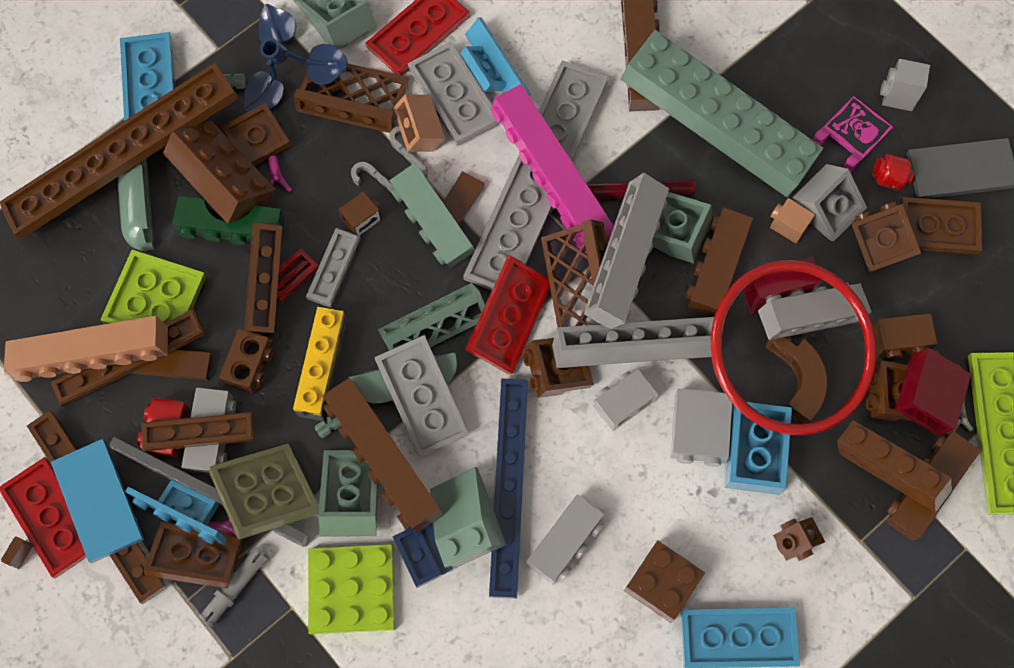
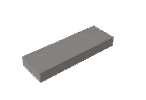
M338 228L335 229L306 295L307 300L332 308L361 240L360 236Z

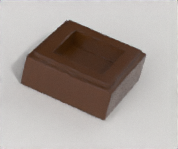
M15 536L1 558V562L20 569L33 547L32 544Z

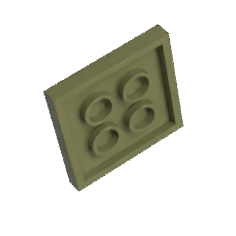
M289 444L210 466L209 473L238 539L319 514V506Z

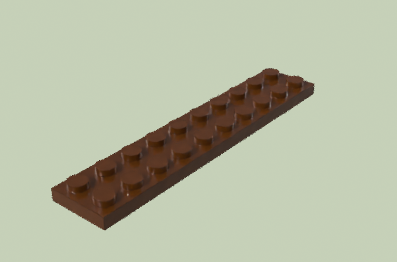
M216 63L202 70L1 200L0 206L13 234L21 240L165 147L173 130L197 126L237 100L238 96Z

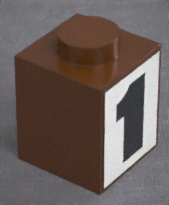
M364 191L338 209L343 222L353 234L358 236L381 221L379 212L381 206L373 196L369 198Z

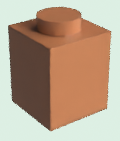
M788 198L783 206L778 204L770 216L774 219L770 228L797 244L815 214Z

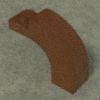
M789 336L768 340L765 347L790 365L797 378L795 396L786 407L792 408L791 417L800 424H807L822 406L826 395L827 376L823 362L816 350L805 339H803L798 347L794 345L793 340Z

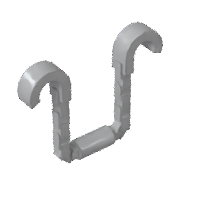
M396 126L393 128L389 136L393 148L409 162L416 163L423 175L428 177V168L396 140L397 136L402 135L400 127ZM359 162L351 169L353 182L358 186L361 183L360 177L357 176L360 171H367L387 190L390 191L394 188L392 183L367 162Z

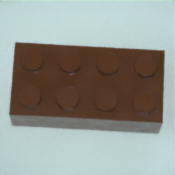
M212 121L172 131L163 154L227 224L244 218L251 212L254 206L268 207L276 189Z

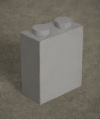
M677 389L674 401L670 458H676L677 462L691 464L694 460L704 461V465L712 467L721 466V463L725 464L729 458L732 402L725 393Z

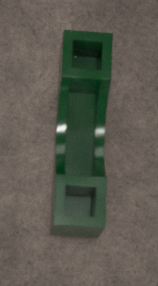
M178 196L172 225L177 233L184 238L193 239L197 236L204 237L212 242L228 240L236 245H245V243H251L252 226L255 223L280 225L283 230L285 218L281 209L254 206L247 216L227 224L225 221L216 219L211 215L204 199Z

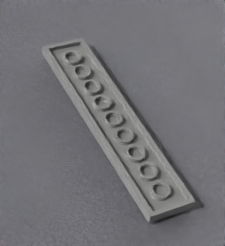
M562 60L539 112L573 162L608 83V77ZM519 155L463 276L464 280L491 291L508 256H513L527 265L552 209L547 200V193L542 186L537 185L533 178L532 170L529 165H525Z

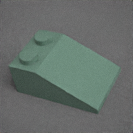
M294 0L295 4L324 41L338 49L347 46L351 41L367 34L369 30L377 26L369 3L366 0Z
M668 192L666 197L667 205L661 212L659 218L660 226L654 233L652 240L653 247L669 256L694 263L713 222L711 204Z
M324 450L318 514L320 537L377 535L378 484L375 485L367 474V471L371 469L367 462L360 463L352 450Z
M474 467L430 489V495L443 514L441 518L433 522L435 542L444 567L462 566L506 545L478 467Z

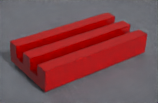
M302 248L279 267L278 279L299 260L305 259L278 283L277 299L281 303L319 268V265Z

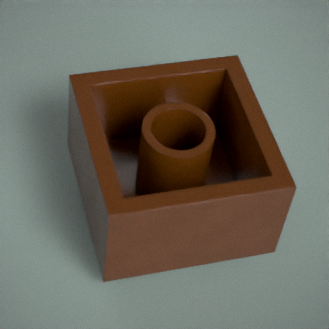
M657 540L624 591L666 621L672 623L705 572Z

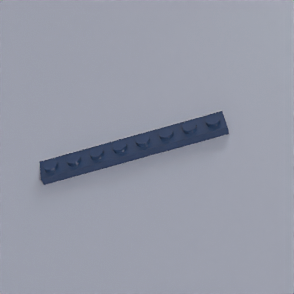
M501 378L494 513L506 545L491 552L489 598L517 599L528 380Z

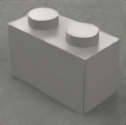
M899 59L895 68H890L887 80H883L880 95L884 96L882 105L912 111L927 88L930 65Z
M639 369L633 373L630 371L625 372L617 379L618 383L612 388L606 386L595 395L597 398L593 406L612 431L656 401L658 393Z

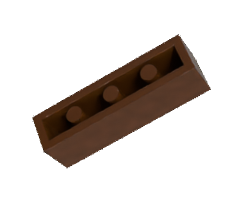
M726 208L722 209L720 216H714L710 227L714 234L712 239L707 238L702 252L706 253L704 262L698 261L694 275L698 276L696 285L690 284L686 299L690 300L687 309L710 317L715 316L722 298L729 289L753 217Z
M255 223L252 226L244 331L274 333L282 226Z
M854 420L837 440L841 456L935 513L952 491L950 476Z
M954 431L946 436L941 434L932 445L935 451L931 457L926 455L922 459V461L951 477L952 491L936 513L906 494L900 500L896 498L886 511L890 515L885 522L912 542L921 538L981 452L980 449Z

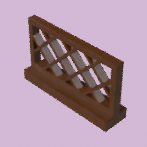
M348 63L344 72L352 73L353 77L344 81L338 77L336 79L337 84L328 88L325 85H319L322 90L315 93L307 91L309 87L316 83L306 73L301 88H297L294 99L297 112L390 133L395 128L396 115L394 109L380 108L379 104L390 100L394 107L404 96L409 83V77ZM372 77L377 82L366 87L362 80ZM358 82L362 89L350 94L346 87ZM392 82L401 84L399 89L392 92L386 87V85ZM382 88L385 95L374 99L370 92ZM342 89L346 95L342 98L332 97L331 93ZM366 94L370 102L363 104L356 102L354 99Z
M589 219L581 222L582 225L541 237L557 327H566L565 322L569 315L578 320L575 326H582L583 324L585 326L592 325L586 321L588 316L584 315L585 309L581 316L572 311L578 298L586 304L588 303V299L581 295L587 282L594 286L608 245L603 222ZM583 232L584 242L579 249L572 244V241L577 233ZM555 240L564 243L558 255L552 253L551 242ZM569 247L577 252L571 265L563 260ZM582 257L588 259L589 263L585 275L576 269ZM560 263L568 268L562 281L556 275V270ZM573 273L582 278L576 291L567 285ZM565 289L573 294L567 307L561 302V295Z

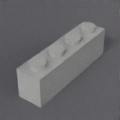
M861 283L849 285L862 301L868 314L872 313ZM820 287L806 294L804 291H798L785 298H782L781 295H776L767 299L766 304L758 310L769 340L859 322L855 311L846 298L837 289H827V287Z

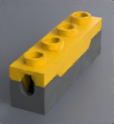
M317 307L293 407L298 417L325 421L326 411L323 406L327 403L322 395L333 387L347 326L344 311Z

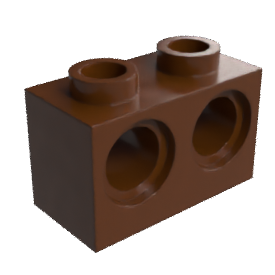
M238 329L219 376L222 383L226 386L255 394L257 387L260 388L263 384L265 377L263 370L266 362L269 363L274 354V348L269 338ZM259 346L257 353L247 354L250 347ZM250 370L247 378L238 379L241 371Z

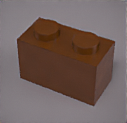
M931 313L878 319L873 325L877 357H887L888 360H894L903 357L905 354H914L927 348L933 349L937 345Z

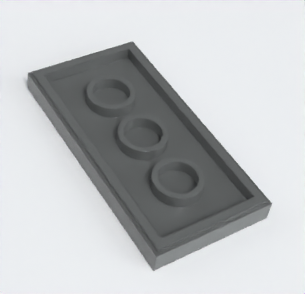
M1008 138L911 149L906 153L907 159L911 162L912 170L915 172L912 181L916 198L929 199L1014 188V158Z

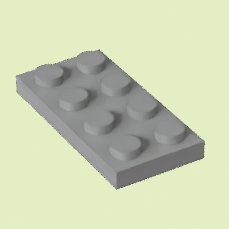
M451 41L408 63V69L423 93L431 95L437 115L457 146L500 124L492 115V104Z
M425 335L374 357L419 457L469 435Z

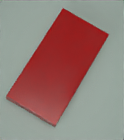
M414 0L365 42V45L393 73L403 76L409 70L408 63L433 50L470 17V12L457 0Z
M508 256L466 347V351L508 375L513 374L550 289L549 279L515 257Z
M47 457L40 459L0 486L1 495L52 578L56 579L87 558L54 469Z

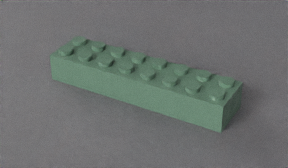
M656 30L653 31L629 62L620 79L786 197L798 186L823 149V147Z

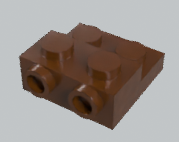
M896 202L886 204L880 207L882 212L871 215L870 211L855 216L856 221L851 223L869 272L921 254L903 204L898 206Z
M554 338L532 340L525 347L523 362L525 366H530L532 375L529 378V385L532 391H536L538 398L562 395L566 391L587 389L594 385L589 366L557 368L552 346Z
M888 361L876 363L873 380L869 388L870 395L866 400V407L871 411V418L887 421L899 419L913 421L895 410L908 365Z

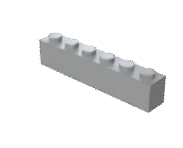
M646 173L629 182L584 315L610 330L625 324L630 317L631 311L629 309L632 300L638 293L637 285L639 279L646 269L645 261L653 247L654 233L660 226L659 218L667 205L666 197L669 188Z
M714 317L631 322L621 324L611 330L603 325L557 327L552 344L557 368L712 357L711 330Z

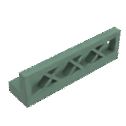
M470 283L378 329L388 350L394 348L393 344L401 340L411 341L416 339L421 330L429 328L434 330L431 338L427 340L429 346L432 347L476 325L485 304L479 290ZM477 303L481 313L472 318L465 316L467 308ZM449 316L457 318L454 327L450 329L441 327L445 318Z

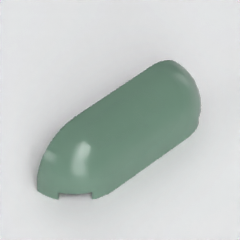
M146 158L118 176L122 235L131 247L142 251L155 250L148 162Z
M455 352L434 355L446 384L452 380L456 372L457 361ZM380 369L349 377L367 402L384 403L393 400Z

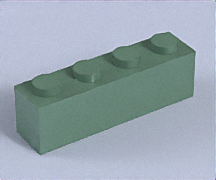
M416 163L389 180L394 186L390 191L399 203L404 201L408 209L405 210V213L413 224L418 221L422 227L419 233L427 245L432 242L437 249L433 254L441 265L446 263L450 268H453L475 252V248Z

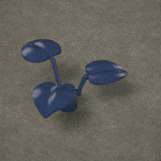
M265 4L259 21V39L262 43L260 51L268 59L266 64L270 68L271 75L260 71L254 73L248 79L244 91V110L249 112L264 103L271 110L281 102L285 88L280 81L275 80L277 73L274 64H281L286 61L287 57L309 65L307 74L314 83L328 85L338 79L347 68L348 60L345 54L329 44H320L313 47L310 51V60L291 53L284 47V42L290 41L295 35L297 26L294 17L285 10Z

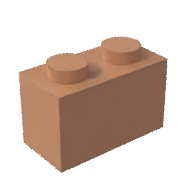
M405 94L393 107L408 152H433L445 140L431 95Z

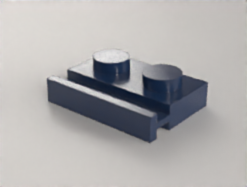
M432 524L416 535L409 528L392 536L416 588L453 571L452 567H444L435 542Z

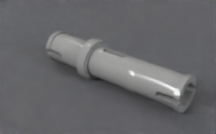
M252 549V552L235 571L229 588H222L220 591L216 590L213 600L199 615L205 621L214 612L206 622L211 627H214V624L228 607L231 608L234 604V599L263 563L268 560L261 554L256 562L252 563L259 555L256 549Z

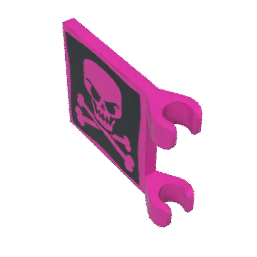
M853 96L824 127L817 131L813 141L821 146L831 136L850 151L852 155L846 160L843 168L849 169L851 173L890 132L893 126Z

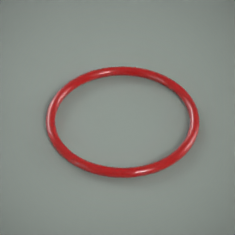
M783 260L766 263L748 271L729 288L722 298L715 313L711 330L712 362L723 391L733 405L748 419L777 433L810 435L836 426L857 409L866 396L873 380L876 368L877 346L873 325L866 308L857 294L840 277L812 263ZM798 271L826 281L846 298L855 311L862 327L865 341V364L859 385L852 397L841 409L817 422L789 424L764 416L741 397L731 382L725 367L722 353V332L729 308L744 288L753 281L771 273Z

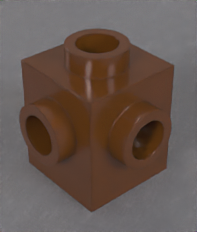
M813 517L799 522L796 519H792L780 525L782 531L773 535L777 548L786 561L797 557L798 561L804 560L814 555L813 548L825 543Z

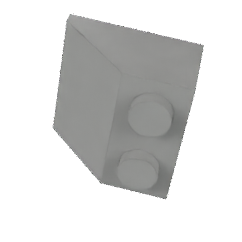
M828 164L793 197L797 204L815 214L810 224L830 241H835L856 220L855 216L860 215L867 208L849 169Z

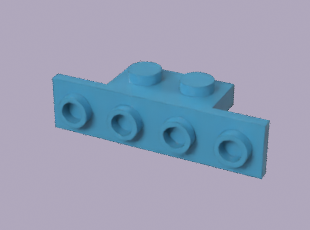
M478 17L465 33L472 46H465L460 54L466 61L467 67L478 80L479 86L485 92L501 91L503 94L521 84L530 96V91L482 17Z
M173 480L170 481L158 501L130 487L126 489L125 492L133 498L131 503L138 508L146 511L149 507L155 510L153 514L160 519L168 522L171 518L177 521L175 525L182 530L190 533L193 529L199 532L198 537L210 544L217 541L225 545L227 539L218 531L207 526L219 507L216 501Z

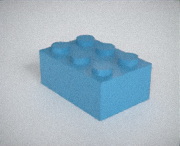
M747 402L764 416L791 424V407ZM733 405L725 488L780 495L786 489L790 435L777 433L756 424Z

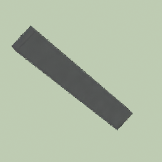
M113 437L109 446L118 454L170 480L176 481L224 507L216 488ZM287 524L270 529V531L302 547H306L310 540L307 534Z

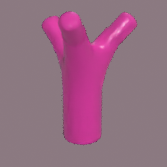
M268 157L270 168L269 183L273 186L274 182L277 181L284 189L291 192L292 188L286 183L281 174L278 157Z
M230 519L223 522H209L207 524L208 527L214 530L236 535Z

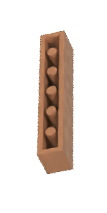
M150 316L6 341L4 372L14 377L17 381L27 382L35 377L51 378L59 373L67 372L74 374L80 373L83 369H104L107 365L113 364L129 365L132 361L137 360L153 361L157 357L167 356L168 325L157 316Z

